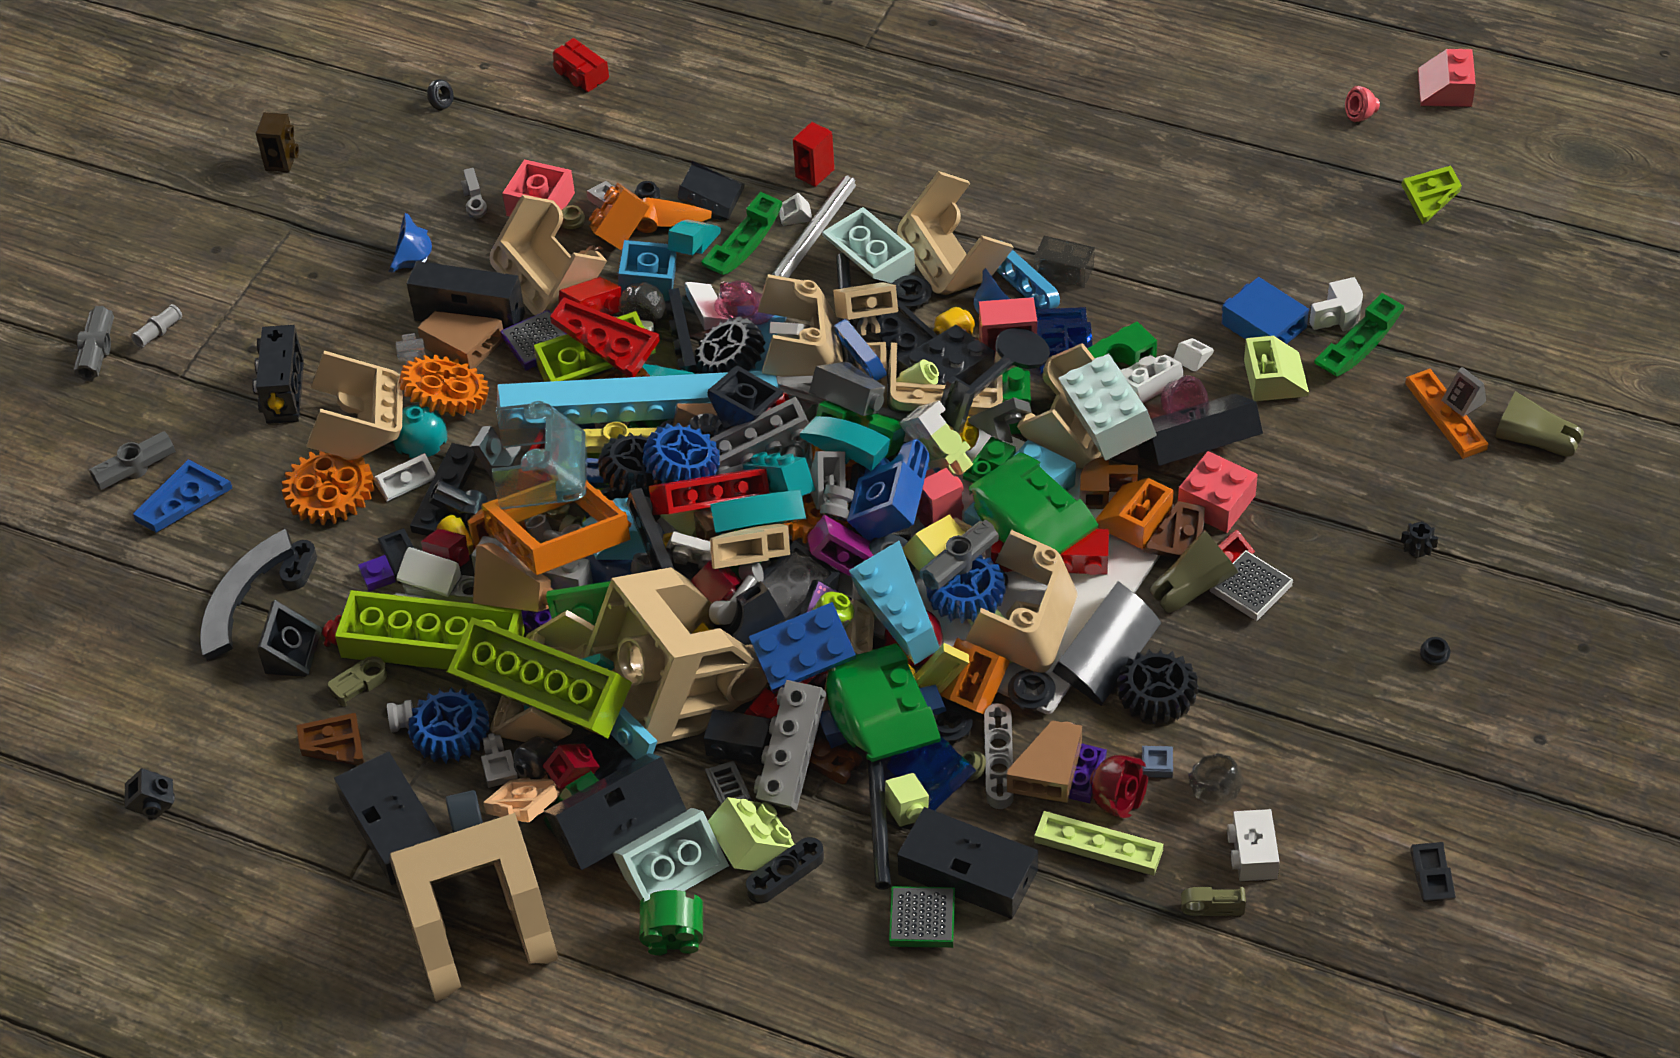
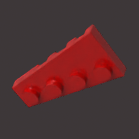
M564 297L550 316L553 325L628 377H635L660 341L659 334Z

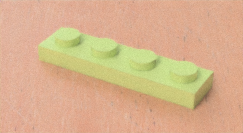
M1046 811L1043 812L1034 837V842L1153 876L1163 852L1162 843Z

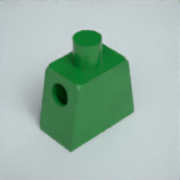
M1019 367L1006 370L1002 374V403L1009 399L1017 398L1029 402L1031 408L1030 371ZM1019 422L1009 424L1011 434H1021L1017 427Z

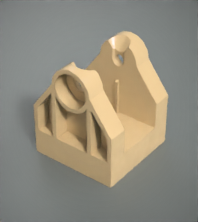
M671 567L611 579L584 658L599 653L614 662L613 672L633 682L623 707L657 740V744L701 734L707 729L713 709L732 712L740 705L755 699L769 686L752 645L742 644L720 628L690 634L702 622L715 628L709 616L712 603L689 579Z
M515 813L390 853V863L435 1001L447 998L455 990L459 989L461 984L432 884L495 864L503 893L528 963L549 964L558 961L539 886Z

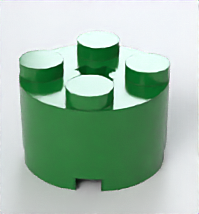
M662 890L651 893L650 899L647 901L644 898L641 899L639 939L643 945L648 947L650 954L664 955L669 949H680L682 953L687 954L695 953L699 950V944L703 941V901L699 896L694 894V899L686 897V891Z

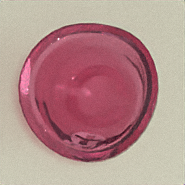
M1190 375L1169 382L1161 394L1162 408L1167 414L1208 402V395L1204 385L1199 379Z

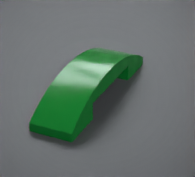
M760 192L746 208V218L722 246L716 244L701 261L702 266L725 275L741 265L758 247L770 230L783 205L782 201Z
M1381 293L1365 309V317L1336 345L1331 343L1314 360V363L1336 377L1349 371L1363 360L1384 338L1404 310V305Z

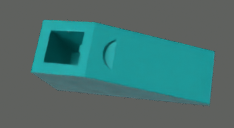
M761 452L751 456L752 461L742 464L745 470L766 468L769 491L771 493L801 490L803 496L816 490L805 457H794L793 454L781 456L780 453L768 455L767 452Z

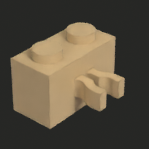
M882 282L833 290L836 317L847 320L859 318L857 324L859 335H866L865 327L868 322L871 324V331L873 333H880V325L876 320V315L898 312L896 285Z

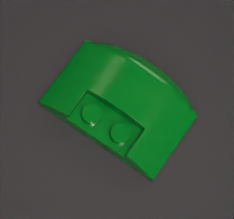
M1021 452L970 485L968 489L969 495L973 493L976 513L982 521L987 520L993 524L994 529L998 532V539L1005 543L1009 533L1013 530L1062 554L1098 528L1097 521L1081 499H1074L1040 467V461Z
M897 643L857 654L856 659L827 670L826 695L832 717L848 743L853 748L857 745L868 752L866 758L871 762L940 742V734L931 707L927 706L908 665V658Z

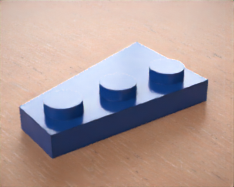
M188 459L133 513V517L139 524L154 532H158L233 489L231 481Z

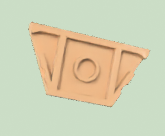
M548 775L542 779L519 778L509 780L483 802L485 813L498 817L515 813L517 821L530 822L538 814L543 813L549 804L555 802L564 788H558L552 779H548Z

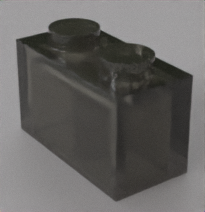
M1044 235L1034 256V269L1045 279L1085 288L1094 268L1095 247Z

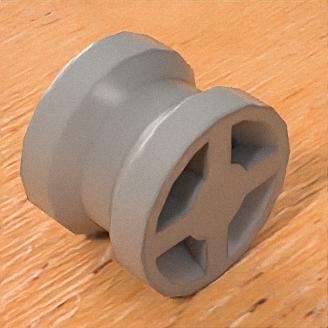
M405 700L403 704L399 705L387 703L391 733L398 732L400 728L409 729V718L413 716L412 700Z

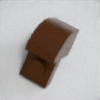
M1103 457L1090 461L1081 472L1080 499L1088 509H1104L1109 503V492H1117L1122 485L1138 480V465H1109V459L1105 460Z

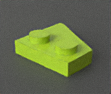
M1451 166L1404 178L1401 184L1422 224L1429 221L1453 199L1462 187Z

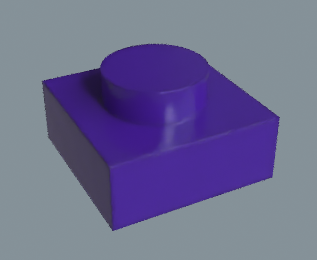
M385 555L358 564L359 571L369 592L396 582Z

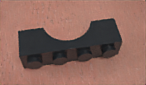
M760 581L736 596V614L731 624L724 631L742 644L750 645L749 636L780 624L785 619V616L768 588Z

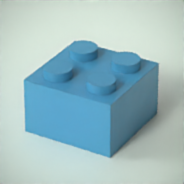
M624 240L618 276V285L621 286V299L656 303L668 301V289H673L677 252L668 250V244Z

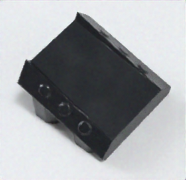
M692 161L682 184L679 185L677 198L683 204L712 211L711 218L729 220L745 184Z

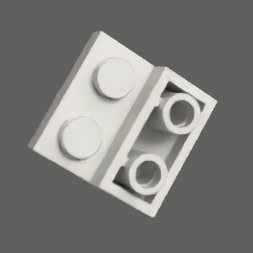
M1150 355L1140 359L1139 362L1127 369L1120 370L1142 403L1179 384L1183 379L1182 363L1167 355L1156 358Z

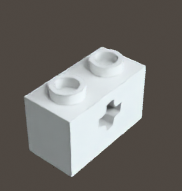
M1271 809L1234 811L1233 823L1227 825L1229 843H1234L1235 850H1231L1232 868L1238 869L1239 880L1277 879L1279 855Z

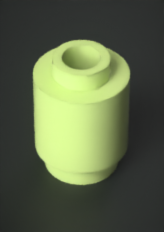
M921 360L901 372L896 382L936 385L939 372L932 362Z

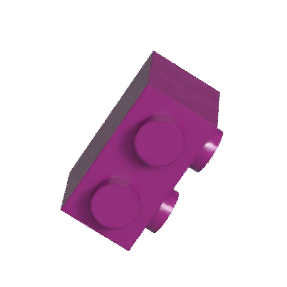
M826 515L819 520L807 535L812 555L850 577L849 570L874 556L869 549V544L871 543L869 540Z

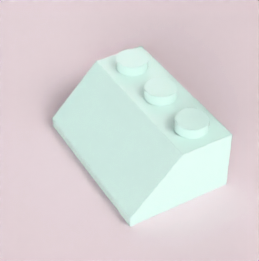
M864 207L822 232L823 237L874 279L893 283L898 278L915 272L914 248Z
M694 808L688 809L686 812L613 852L625 880L640 901L642 898L645 901L649 900L650 894L656 891H685L729 866L704 812Z

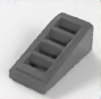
M734 761L705 769L719 807L727 797L739 794L740 796L736 797V799L752 801ZM731 772L730 774L715 778L717 775ZM734 779V781L729 783H725L722 785L718 784L727 780ZM737 787V789L722 793L724 790Z

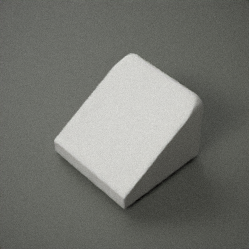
M799 193L782 202L783 205L779 215L783 226L809 222L813 219L809 203Z
M1191 338L1178 344L1174 359L1182 363V366L1192 371H1197L1213 354L1214 350Z

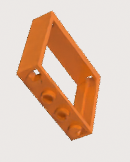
M575 471L482 504L486 530L536 575L631 540L629 533L631 522L628 521L626 512L618 508L612 500L606 498L599 489H595L589 484L587 479H583ZM571 502H576L598 521L541 544L517 523Z

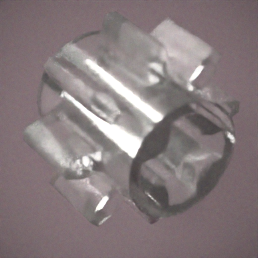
M415 333L402 335L403 341L396 342L399 362L406 361L407 365V361L413 362L415 357L422 359L423 355H426L423 338L416 339Z

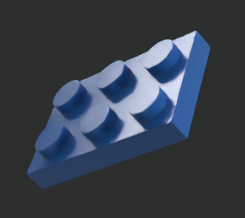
M833 602L749 636L772 693L779 691L781 687H785L786 680L801 682L856 659L854 649Z

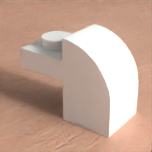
M1355 277L1329 283L1327 300L1312 304L1310 325L1313 330L1339 324L1344 332L1353 328L1358 323L1363 293Z

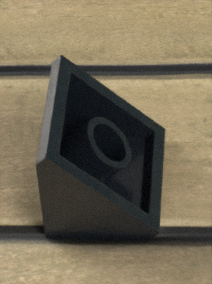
M735 366L708 389L707 396L724 429L756 420L783 396L784 391L743 368Z
M276 600L271 603L257 648L265 674L306 677L310 672L322 628Z

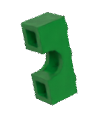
M1136 321L1127 327L1121 328L1113 335L1099 340L1087 349L1094 358L1102 357L1109 353L1114 362H1123L1132 366L1144 357L1150 355L1155 358L1157 357V339Z
M828 400L818 405L816 416L847 420L888 437L890 443L886 458L901 450L906 432L899 424L900 421L878 413L863 416Z

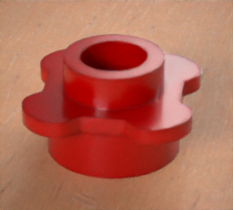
M337 615L334 621L329 620L323 628L322 635L325 637L324 645L326 647L330 646L331 643L338 646L335 635L342 618L341 615Z

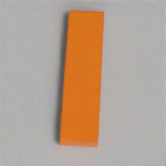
M1431 369L1406 377V386L1462 459L1487 450L1488 442L1468 416L1462 417L1442 401L1447 389Z

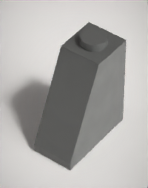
M840 362L816 366L809 393L865 416L879 413L884 402L885 386L852 364Z

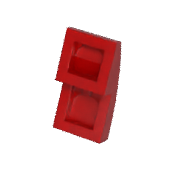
M765 688L743 714L773 718V716L778 714L780 706L777 705L778 693L774 695Z

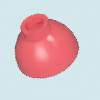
M1362 86L1353 87L1345 100L1346 114L1353 122H1361L1368 119L1380 107L1378 98L1369 89Z

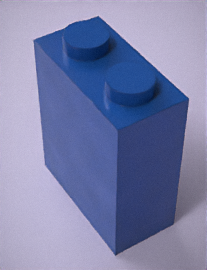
M1258 277L1250 284H1246L1233 298L1225 301L1222 306V325L1245 340L1246 338L1275 336L1287 344L1307 328L1309 308Z

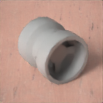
M826 485L824 495L828 500L821 505L820 514L832 519L847 521L850 512L847 503L852 501L854 491L836 485Z

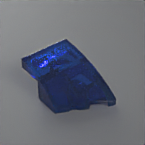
M1086 307L1035 309L1037 334L1049 346V357L1082 343L1086 348L1093 346L1091 322H1087ZM1045 365L1039 367L1040 375L1043 374Z
M941 736L940 742L893 755L886 766L895 777L914 773L929 795L928 808L934 811L976 772V769Z

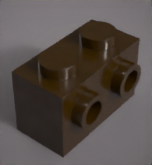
M263 112L255 134L265 171L290 172L294 159H297L299 155V145L294 140V126L290 124L288 114Z

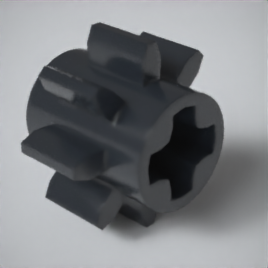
M1422 521L1414 524L1409 523L1407 531H1403L1401 536V542L1405 543L1404 552H1409V554L1416 558L1425 555L1430 556L1432 548H1437L1438 537L1434 536L1435 528Z

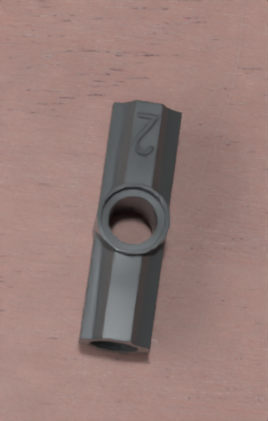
M95 306L89 312L85 331H80L78 334V356L74 372L76 377H80L84 381H93L95 377L99 376L103 357L110 353V331L114 315L111 310L106 309L104 306Z
M164 431L139 444L134 442L123 444L117 450L116 456L89 469V472L98 489L102 490L126 477L130 479L142 477L147 472L149 465L176 451L169 436Z
M987 520L979 521L962 536L957 535L949 538L946 543V549L920 570V577L924 581L925 586L931 590H939L957 574L961 575L969 572L972 568V561L998 541L999 535L994 529L993 524Z

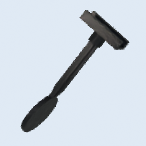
M1011 328L1000 332L995 342L996 351L1001 357L998 362L971 385L964 383L955 376L947 380L940 401L946 409L940 414L945 422L954 428L953 430L958 434L962 433L973 399L1011 366L1034 369L1045 365L1050 351L1043 338L1032 331L1021 328Z

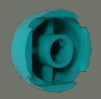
M412 404L403 408L402 429L398 438L393 441L397 452L402 454V451L405 454H409V458H416L424 453L427 457H430L440 451L439 446L447 441V428L440 413L437 410L429 412V407L420 408L419 404Z

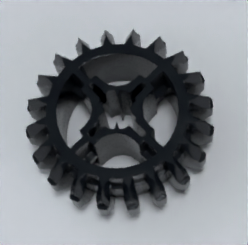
M739 316L733 319L730 317L727 322L721 320L717 327L712 326V330L709 333H704V340L698 342L700 347L695 350L697 355L695 362L701 374L727 373L735 366L750 371L751 369H756V362L762 360L760 355L765 352L763 346L766 342L761 330L748 318L743 319Z
M629 432L626 437L619 434L617 438H610L609 442L604 444L601 449V455H599V476L603 478L604 484H610L611 490H620L621 495L624 493L629 494L630 491L639 488L642 489L644 496L646 494L650 495L649 486L662 484L661 480H653V475L646 472V465L643 464V449L648 438L643 437L641 433L639 436H634Z
M1161 648L1158 653H1152L1148 649L1146 655L1137 652L1135 659L1128 658L1126 666H1122L1120 669V675L1117 679L1119 700H1122L1124 709H1130L1131 716L1140 714L1142 722L1146 718H1151L1154 724L1158 719H1163L1167 724L1170 717L1178 720L1181 713L1187 714L1190 706H1194L1199 687L1197 685L1198 677L1196 672H1193L1192 664H1185L1184 656L1175 658L1173 651L1167 655L1163 653ZM1174 681L1180 686L1179 690L1174 687ZM1136 682L1141 685V689H1143L1142 691H1139L1136 688Z

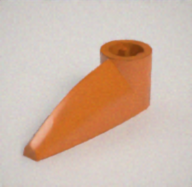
M644 198L642 200L650 207L636 228L641 232L651 233L657 229V226L671 227L687 219L702 222L711 219L712 211L668 200Z

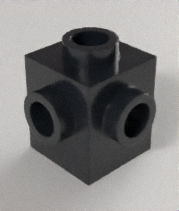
M141 768L125 783V809L157 819L162 813L170 809L174 803L175 794L173 793V779Z

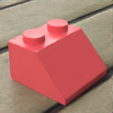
M1446 49L1418 68L1420 106L1472 107L1476 84L1472 49Z

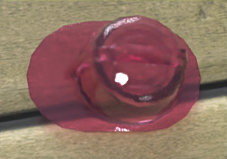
M744 280L721 282L719 297L714 304L715 312L719 316L725 318L732 317L733 319L740 316L743 319L748 318L755 325L768 322L774 316L758 312L762 294L755 292L749 282Z

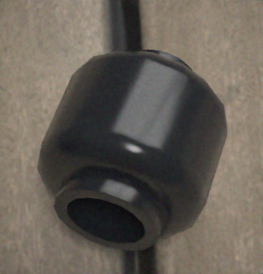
M535 736L520 745L514 752V769L517 774L522 778L526 777L531 780L542 779L548 775L543 765L557 748L554 742L548 738Z

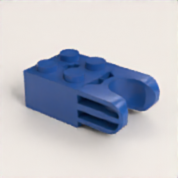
M918 439L904 443L899 454L891 462L884 457L872 471L866 468L864 476L858 478L847 522L865 539L872 541L873 538H881L914 525L929 463V452Z

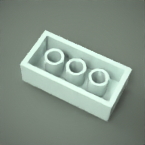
M1109 353L1102 357H1097L1092 362L1080 368L1070 370L1067 374L1059 377L1069 405L1105 460L1157 436L1147 409Z

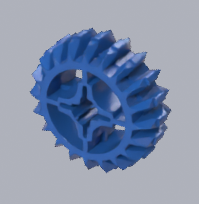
M667 423L664 428L658 427L655 432H651L643 449V464L646 465V472L653 475V480H661L662 484L716 475L720 465V450L717 449L716 442L710 441V434H701L700 428L697 430L691 429L690 424L687 427H682L680 423H677L673 427Z
M982 554L972 561V568L969 572L961 575L957 574L947 582V586L945 584L939 590H931L926 586L927 599L931 602L932 609L938 610L940 617L948 615L950 622L957 618L960 619L962 624L966 619H971L974 623L981 608L995 614L997 607L1001 606L1006 592L1004 585L1005 577L1001 573L999 565L993 564L991 557L983 560Z
M452 687L446 693L439 688L438 695L435 696L428 693L427 701L419 700L418 708H412L413 716L409 718L408 724L409 736L416 750L420 751L424 758L431 756L434 762L442 758L446 764L450 758H454L459 762L460 756L466 755L470 758L471 750L479 751L480 743H483V738H487L486 733L490 729L488 711H486L483 702L477 700L474 693L467 695L464 689L456 693Z

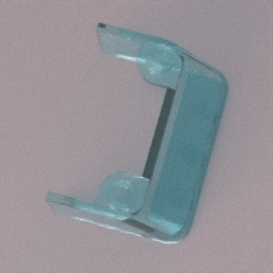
M542 401L496 408L503 448L545 443V449L543 450L532 449L522 457L521 465L492 468L499 507L501 509L569 502L582 498L586 494L587 439L585 431L551 405Z

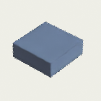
M1142 746V761L1146 764V767L1142 766L1143 774L1148 777L1173 778V747Z

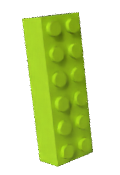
M351 590L335 638L341 658L363 660L367 657L376 656L385 663L448 670L471 617L520 636H524L525 628L522 613L519 609Z
M473 617L470 619L447 671L465 682L528 707L533 706L548 715L606 738L609 737L633 683L616 672Z

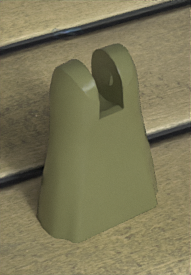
M1515 391L1500 420L1495 437L1497 439L1535 446L1560 456L1571 457L1576 452L1578 443L1583 438L1584 431L1579 426L1554 415Z
M1204 530L1175 563L1154 582L1150 588V593L1155 599H1162L1160 602L1161 607L1166 612L1171 613L1181 609L1205 591L1221 584L1239 572L1226 554Z

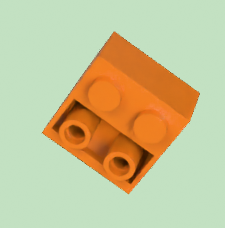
M617 183L615 187L610 186L603 197L606 201L600 209L596 208L589 218L591 224L589 227L596 235L622 250L624 240L630 238L650 206Z
M1149 478L1122 485L1095 519L1098 523V528L1109 529V534L1143 550L1172 509L1173 489Z
M957 638L953 647L969 654V664L947 686L940 696L984 715L987 707L993 702L1010 661L977 645Z

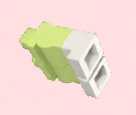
M940 401L919 406L899 422L911 440L918 439L929 452L930 460L928 466L930 468L939 467L941 470L947 468L952 475L955 473L961 475L973 465L965 453L971 447L966 441L962 442L960 435L956 431L951 430L940 414L946 409Z

